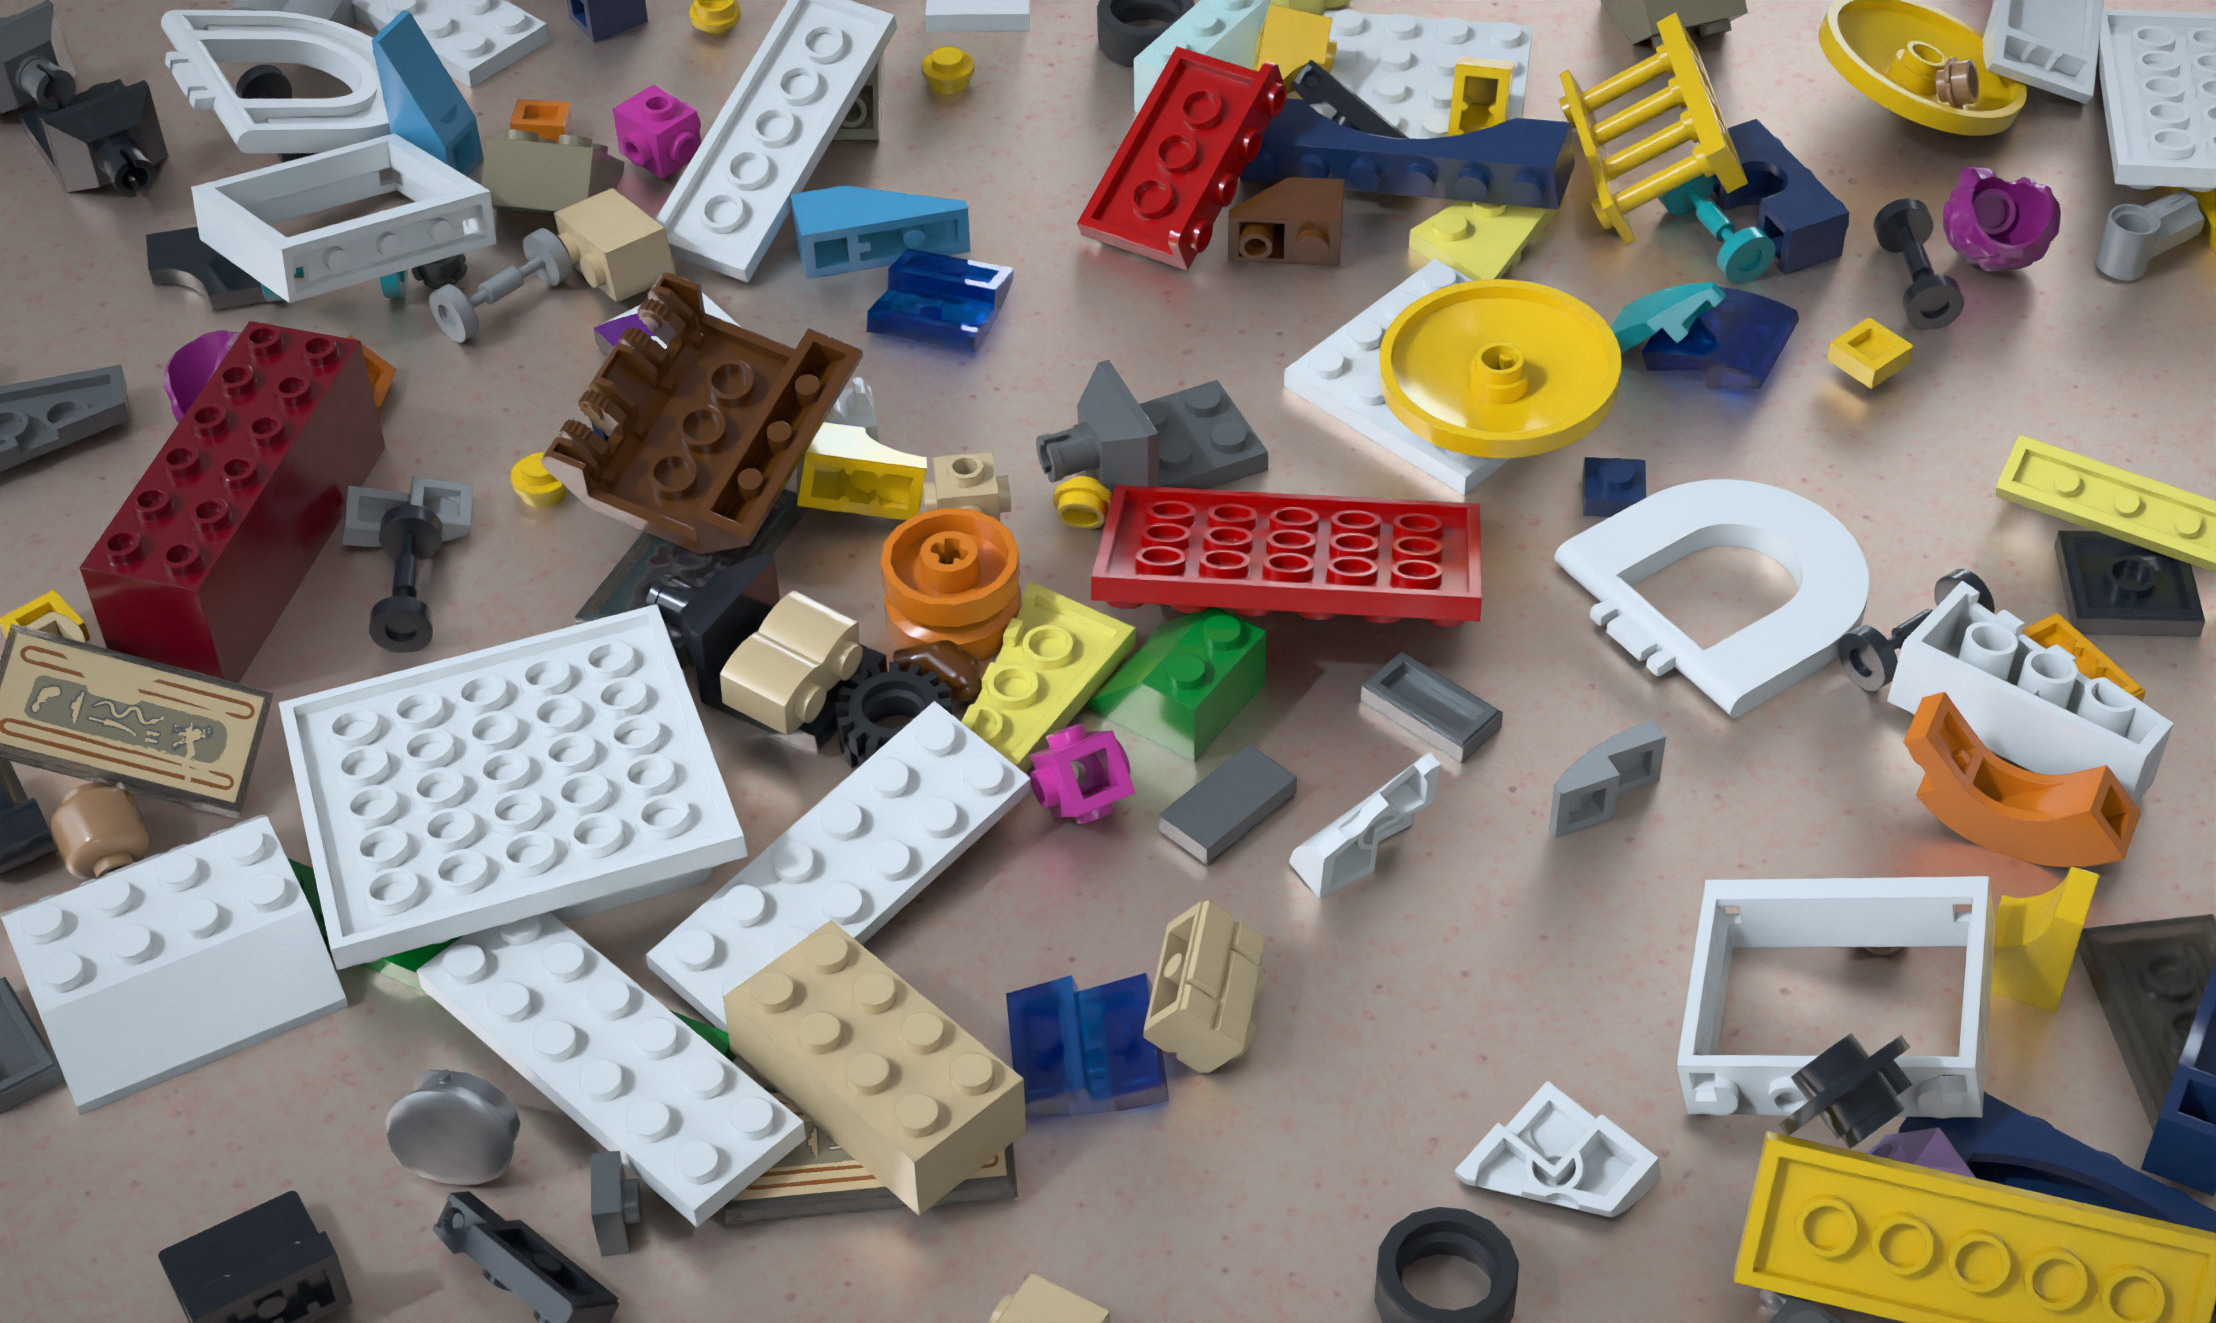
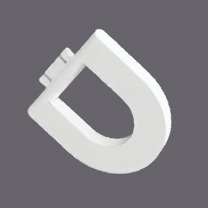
M171 10L162 17L161 27L177 51L166 53L165 64L169 70H172V75L185 96L190 97L189 102L192 107L197 110H214L241 152L246 154L322 153L391 134L376 60L373 55L372 37L333 21L281 11ZM216 62L294 63L306 65L339 78L352 89L353 93L338 98L243 99L238 97Z
M1717 479L1694 481L1659 491L1565 541L1558 548L1554 557L1555 562L1600 601V603L1595 604L1591 608L1590 618L1599 626L1607 624L1606 632L1639 661L1647 659L1646 667L1653 674L1662 676L1675 667L1733 718L1745 714L1839 657L1838 644L1841 637L1862 624L1870 585L1866 559L1860 546L1846 527L1833 515L1810 500L1790 491L1744 480ZM1714 546H1738L1752 549L1775 559L1788 570L1798 588V593L1789 603L1705 650L1631 587L1695 551Z

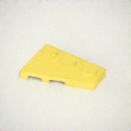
M1565 190V193H1564V196H1563V199H1562V201H1561V204H1560L1559 209L1561 208V206H1562V205L1564 204V202H1565L1566 190ZM1458 200L1412 228L1409 236V248L1431 262L1433 259H1436L1474 281L1500 279L1506 270L1511 272L1520 261L1523 248L1530 239L1538 238L1558 210Z

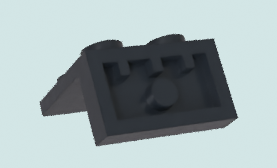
M288 1191L167 1247L158 1254L164 1272L189 1323H311L353 1303L337 1253L325 1231L318 1233L296 1191Z

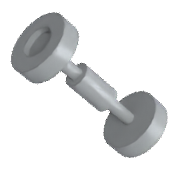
M540 228L526 236L523 240V250L528 263L518 269L514 266L508 267L478 286L479 292L468 299L458 288L450 284H446L432 292L429 296V304L440 328L449 338L455 342L462 343L479 331V322L474 308L484 302L491 305L524 285L523 278L535 272L543 282L550 286H556L572 275V263L561 241L549 230Z

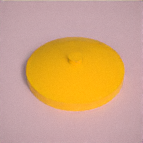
M1834 0L1820 24L1818 38L1822 51L1843 78L1881 106L1924 126L1960 135H1992L2008 129L2015 121L2026 101L2027 88L2025 83L1986 70L1983 54L1984 35L1956 17L1916 0ZM1950 57H1956L1958 61L1971 59L1977 69L1979 79L1977 103L1963 105V109L1953 108L1949 105V102L1942 103L1937 94L1936 73L1938 70L1944 69Z
M1485 279L1458 283L1431 292L1407 306L1397 315L1385 332L1380 346L1379 384L1384 400L1391 412L1404 426L1422 439L1447 450L1470 456L1520 458L1544 454L1563 448L1593 431L1607 417L1616 402L1620 387L1622 359L1620 347L1612 329L1596 311L1577 298L1560 290L1537 283L1508 279Z

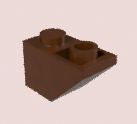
M1287 177L1230 209L1228 216V261L1340 266L1344 179Z

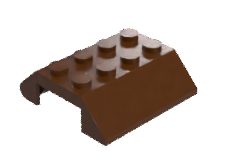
M662 273L648 293V299L643 301L637 310V315H639V319L643 321V324H646L647 328L667 345V348L664 349L650 335L641 331L640 328L628 327L619 338L620 341L618 343L620 344H616L589 384V390L584 392L578 401L580 411L588 416L589 420L603 431L609 439L606 442L597 433H594L592 428L587 427L586 424H582L574 419H568L559 431V436L561 437H556L543 455L541 463L550 474L590 509L695 553L705 554L749 546L863 358V349L810 328L807 329L796 349L705 313L700 284L672 273Z

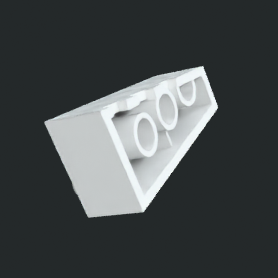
M1961 581L1903 642L1888 702L1915 716L1922 697L1946 692L1978 738L1991 752L2031 772L2046 775H2062L2108 765L2135 804L2153 784L2174 723L2106 677L2091 680L2080 673L2075 664V656L2057 644L2045 649L2022 633L2025 625L2023 621L2005 609L1998 612L1997 615L1977 603L1980 592L1964 581Z

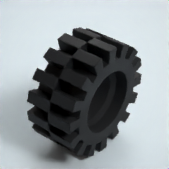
M889 662V672L881 673L878 664L868 667V679L866 680L858 673L849 679L850 688L842 686L838 693L839 702H836L835 710L841 754L845 753V761L849 766L853 768L859 764L860 767L905 727L885 728L874 724L883 718L896 715L916 718L934 701L953 715L952 698H950V689L946 682L940 684L939 675L932 670L922 677V666L913 663L910 664L907 672L901 671L900 662Z

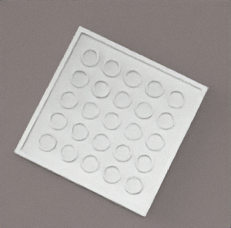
M657 604L279 702L330 950L337 970L362 963L374 962L383 957L430 944L443 943L455 937L499 925L511 924L520 919L567 906L580 905L592 899L636 887L648 886L657 881L700 869L713 868L722 863L748 856L744 835Z

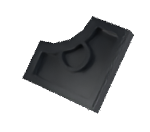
M198 226L146 235L148 270L152 284H178L194 288L207 297L212 310L267 302L263 295L261 283L201 241Z

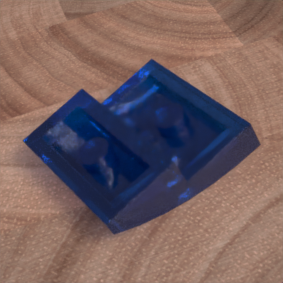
M908 248L888 268V289L867 311L866 332L975 353L988 335L1004 304L1013 281L1014 268Z
M1718 286L1726 294L1725 298L1715 308L1712 307L1696 317L1688 330L1689 333L1678 344L1663 328H1660L1649 338L1641 351L1647 371L1701 370L1706 389H1761L1800 319L1796 309L1781 302L1743 290Z
M1146 973L1082 991L1079 990L1072 975L1006 993L1013 1070L1024 1078L1025 1114L1070 1116L1122 1111L1169 1101L1163 1051L1143 1038V1030L1153 990V985Z

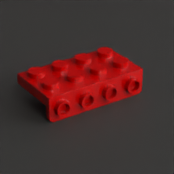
M1176 46L1076 223L1081 235L1188 271L1197 253H1202L1209 245L1213 224L1222 208L1228 207L1233 201L1237 191L1238 179L1247 162H1252L1257 157L1262 145V135L1272 117H1277L1283 110L1287 98V88L1284 85L1279 66L1265 61L1260 70L1255 71Z

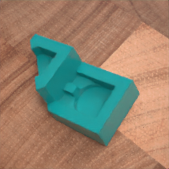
M1714 282L1691 283L1662 289L1631 302L1623 307L1610 327L1618 341L1621 354L1649 338L1660 328H1663L1678 344L1689 333L1688 330L1696 317L1712 307L1715 308L1725 298L1726 294Z

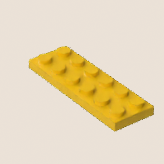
M1766 1131L1733 1275L1734 1283L1906 1323H2210L2216 1301V1233Z

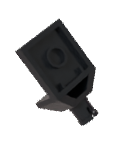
M121 79L109 83H99L93 85L87 91L75 94L66 106L62 105L60 101H56L59 108L57 110H47L40 105L36 109L19 114L24 132L65 192L97 188L112 183L116 191L122 196L129 198L137 197L135 189L129 181H135L141 192L145 194L153 187L156 181L157 173L154 166L168 155L151 91L145 80L129 86H125Z
M764 552L716 572L703 587H697L685 582L679 576L672 573L661 575V584L656 581L654 582L648 593L645 607L657 604L664 623L679 629L683 633L686 655L701 702L814 753H818L838 730L835 711L836 702H839L838 693L842 686L850 688L849 679L846 681L840 680L826 692L825 703L818 716L812 722H804L798 729L787 736L722 703L720 673L740 644L749 636L758 632L767 615L780 601L775 557ZM859 643L863 649L862 658L852 676L858 673L866 680L868 679L867 668L878 664L881 673L888 672L886 655Z

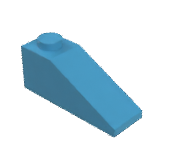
M846 185L790 194L794 236L806 279L971 252L969 216L966 201Z

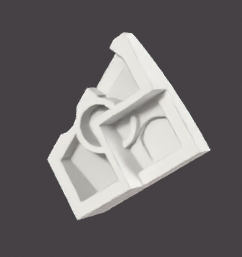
M1431 753L1421 757L1357 806L1293 850L1289 863L1319 899L1373 872L1378 842L1413 825L1414 813L1435 802L1441 764Z
M1548 1081L1506 1127L1498 1122L1455 1170L1456 1177L1467 1185L1607 1217H1614L1626 1211L1661 1179L1659 1158L1602 1113L1597 1119Z

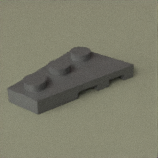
M121 365L0 386V472L130 420L127 385Z

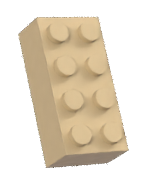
M832 920L723 996L730 1050L918 1215L925 1212L1003 1149L1026 1133L1024 1078Z

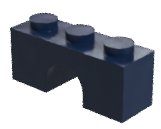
M1758 119L1729 127V134L1748 183L1727 193L1717 175L1714 174V187L1709 197L1723 211L1744 205L1760 206L1757 228L1762 229L1773 241L1775 256L1772 263L1784 275L1841 257L1850 214L1842 201L1836 199L1815 178L1811 170L1804 167L1784 147L1781 140L1774 137Z

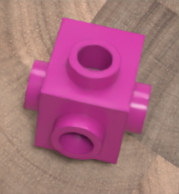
M654 84L613 108L619 153L626 156L633 164L642 166L661 179L666 178L690 163L701 145V122L697 110L690 104L680 101Z
M1083 724L1070 726L1046 736L1049 748L1030 755L1035 771L1030 773L1033 792L1039 804L1044 809L1049 808L1053 817H1075L1077 824L1087 823L1114 812L1112 802L1136 793L1129 776L1130 764L1128 757L1120 742L1116 740L1113 730L1086 732ZM1070 762H1072L1078 769L1079 775L1077 780Z

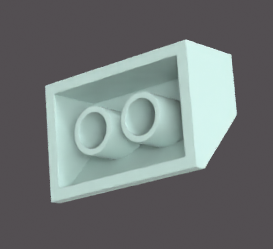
M1200 0L1134 58V111L1140 112L1176 46L1253 70L1259 33L1269 4H1272L1270 0Z

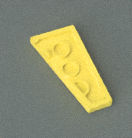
M1029 581L1022 595L1023 605L1017 618H1011L1004 632L1003 646L995 663H989L981 680L982 690L975 704L969 705L961 723L1024 773L1033 765L1030 755L1049 747L1046 736L1062 730L1068 725L1136 645L1135 627Z

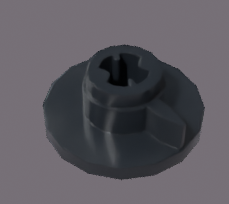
M1850 1033L1791 1077L1808 1102L1783 1120L1779 1126L1787 1136H1790L1819 1115L1837 1139L1841 1137L1849 1149L1853 1148L1905 1110L1896 1096L1913 1084L1894 1060L1910 1048L1909 1044L1900 1035L1869 1056L1853 1034Z

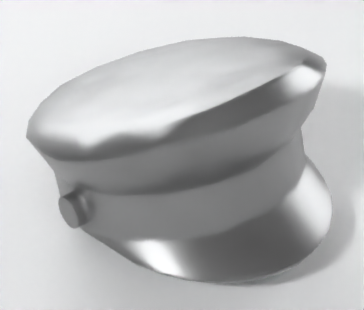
M430 1069L418 1074L414 1081L415 1091L398 1100L389 1110L385 1119V1132L391 1151L403 1167L421 1177L440 1183L466 1186L479 1185L495 1180L509 1168L515 1148L514 1142L518 1137L521 1125L516 1108L497 1087L489 1081L470 1073L449 1071L447 1069Z

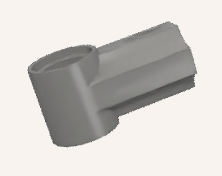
M2181 190L2173 195L2168 194L2144 207L2134 204L2115 206L2110 211L2095 263L2098 269L2115 279L2135 280L2141 278L2146 273L2151 258L2200 234L2205 218L2199 210L2198 199Z

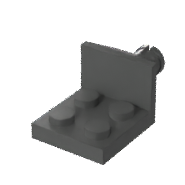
M46 0L16 15L0 18V114L19 108L33 100L47 110L59 109L57 102L50 96L55 97L62 105L66 106L75 94L76 84L74 77L76 72L54 4Z
M1110 360L1097 364L1077 404L1078 424L1074 425L1073 428L1051 435L1044 434L1038 436L1036 440L1038 458L1044 473L1048 474L1050 482L1060 481L1066 476L1085 470H1093L1102 485L1114 491L1115 485L1209 489L1268 470V451L1218 380L1139 404Z

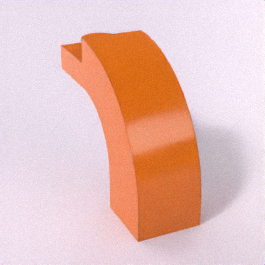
M1946 692L1922 697L1903 743L1908 748L1912 759L1925 771L1916 796L1942 823L1982 848L2031 864L2050 867H2086L2125 859L2141 811L2108 765L2062 775H2046L2020 769L1996 756L1982 743Z

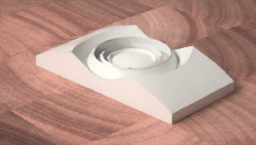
M1993 0V6L1983 36V54L1986 70L2088 104L2094 93L2104 0Z

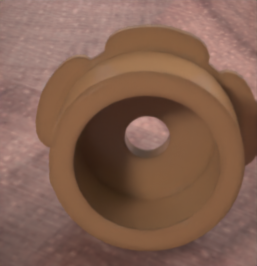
M1950 57L1944 69L1937 71L1936 89L1939 100L1942 103L1949 102L1951 107L1963 109V105L1977 103L1979 98V79L1976 66L1971 59L1958 61L1956 57Z

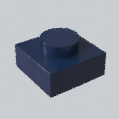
M1585 457L1583 468V516L1611 517L1646 498L1645 460Z

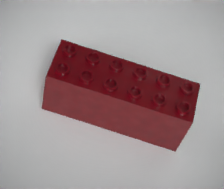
M253 321L248 322L79 567L108 654L111 658L232 690L236 689L345 514L348 485L361 487L386 448L360 340Z

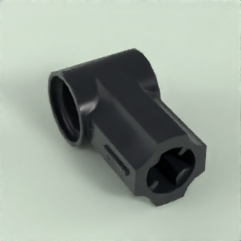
M0 756L1 875L57 852L55 842L34 797L28 799L8 756Z

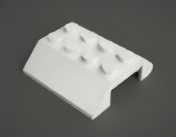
M259 815L235 824L234 827L229 829H222L211 833L210 837L192 844H183L170 849L169 852L159 853L104 874L105 876L101 878H94L80 883L79 887L56 896L52 894L39 899L38 902L30 905L25 904L0 914L79 1115L349 1007L312 909L270 821L265 815Z

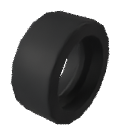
M1100 0L1097 5V30L1100 50L1110 60L1125 67L1134 68V58L1195 6L1194 0ZM1151 19L1163 21L1167 24L1159 27L1141 28L1129 26L1126 23L1135 20Z
M1435 1207L1413 1212L1392 1226L1379 1246L1374 1301L1382 1323H1510L1515 1310L1519 1261L1510 1239L1492 1221L1466 1209ZM1436 1254L1459 1256L1476 1264L1490 1278V1293L1485 1299L1474 1306L1458 1310L1433 1308L1416 1300L1403 1287V1270L1419 1258Z

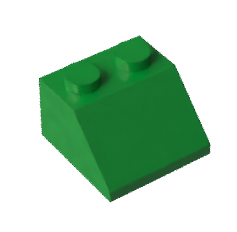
M1208 607L1204 611L1191 613L1160 624L1088 700V709L1195 763L1265 685L1267 631L1217 607Z

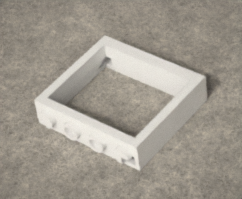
M395 133L191 187L200 240L288 303L496 244L490 190ZM392 168L393 179L380 182L379 171ZM395 190L415 201L414 203L288 238L269 226ZM303 266L305 280L295 283L294 274H296V268Z
M1989 876L1706 880L1677 1060V1070L1687 1114L1790 1116L1808 1102L1791 1077L1818 1056L1718 1055L1733 948L1967 946L1959 1057L1899 1056L1894 1061L1913 1085L1896 1096L1905 1110L1895 1117L1982 1118L1995 941V918ZM1954 904H1972V912H1955ZM1725 907H1739L1740 914H1726Z

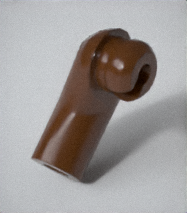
M940 640L894 651L893 662H900L901 671L907 672L911 663L922 666V677L932 670L939 675V682H946L950 689V696L957 701L965 702L972 700L982 690V679L979 677L981 668L978 662L952 641Z

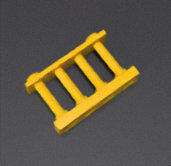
M1676 12L1656 22L1664 43L1656 47L1657 54L1585 92L1581 90L1569 69L1559 74L1565 96L1558 99L1567 121L1571 122V127L1577 128L1598 193V197L1591 200L1593 209L1604 229L1607 230L1614 226L1626 245L1636 240L1627 213L1702 174L1706 178L1716 174L1727 193L1748 183L1699 51ZM1665 73H1668L1670 77L1676 75L1668 80V87L1597 123L1593 111ZM1677 106H1680L1682 110L1688 108V110L1680 113L1681 120L1608 157L1604 144ZM1689 140H1692L1694 144L1700 141L1699 145L1692 148L1694 154L1622 191L1619 190L1616 181L1617 177Z

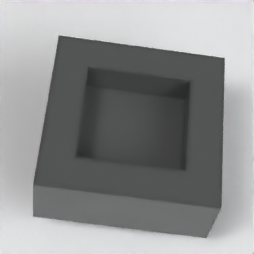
M620 1151L590 1154L591 1216L600 1255L602 1257L629 1254L630 1224L642 1223V1199L639 1179L626 1180Z

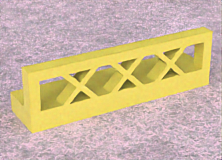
M2019 434L1996 485V497L2216 573L2215 500Z

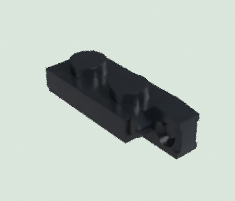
M1310 60L1291 83V87L1310 106L1328 104L1336 109L1337 112L1331 119L1340 125L1367 134L1392 138H1409L1314 60Z
M470 1191L449 1194L447 1197L448 1201L437 1224H434L432 1231L453 1254L465 1253L483 1267V1275L490 1283L503 1290L513 1292L534 1309L533 1315L539 1323L611 1322L620 1304L617 1302L619 1298L522 1220L506 1221Z

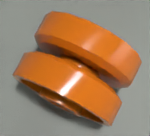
M941 508L919 513L898 525L884 542L880 560L882 585L885 590V619L893 643L900 649L935 641L949 640L959 645L975 658L977 662L985 661L999 653L1003 646L1004 632L1011 618H1017L1022 607L1021 588L1019 586V548L1012 532L995 517L972 509Z

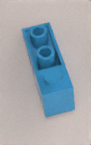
M403 10L371 40L391 134L399 135L467 177L484 160L476 116L412 14Z

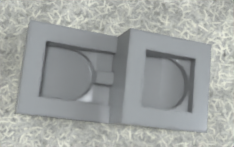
M413 476L409 494L348 485L342 545L382 547L379 542V532L383 515L391 508L406 504L425 507L439 517L442 523L441 542L470 535L473 484Z
M1654 719L1622 731L1595 746L1579 758L1554 785L1549 830L1555 838L1614 819L1617 795L1660 780L1666 736Z

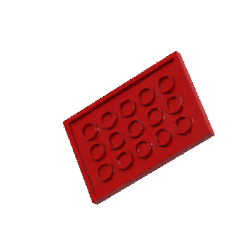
M1115 485L1091 576V601H1106L1108 605L1119 609H1134L1143 606L1144 603L1170 605L1177 611L1187 613L1201 612L1208 607L1234 608L1236 612L1247 616H1263L1271 613L1272 610L1299 612L1305 618L1315 620L1330 619L1336 616V614L1363 615L1365 619L1376 623H1392L1400 620L1401 617L1428 619L1432 624L1444 627L1460 626L1466 621L1480 622L1482 602L1480 503Z

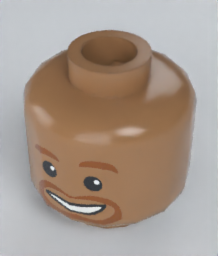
M91 782L72 789L64 795L60 801V806L51 818V833L64 865L78 879L88 881L94 878H101L105 876L104 874L143 860L150 849V834L136 800L127 790L110 786L104 782Z

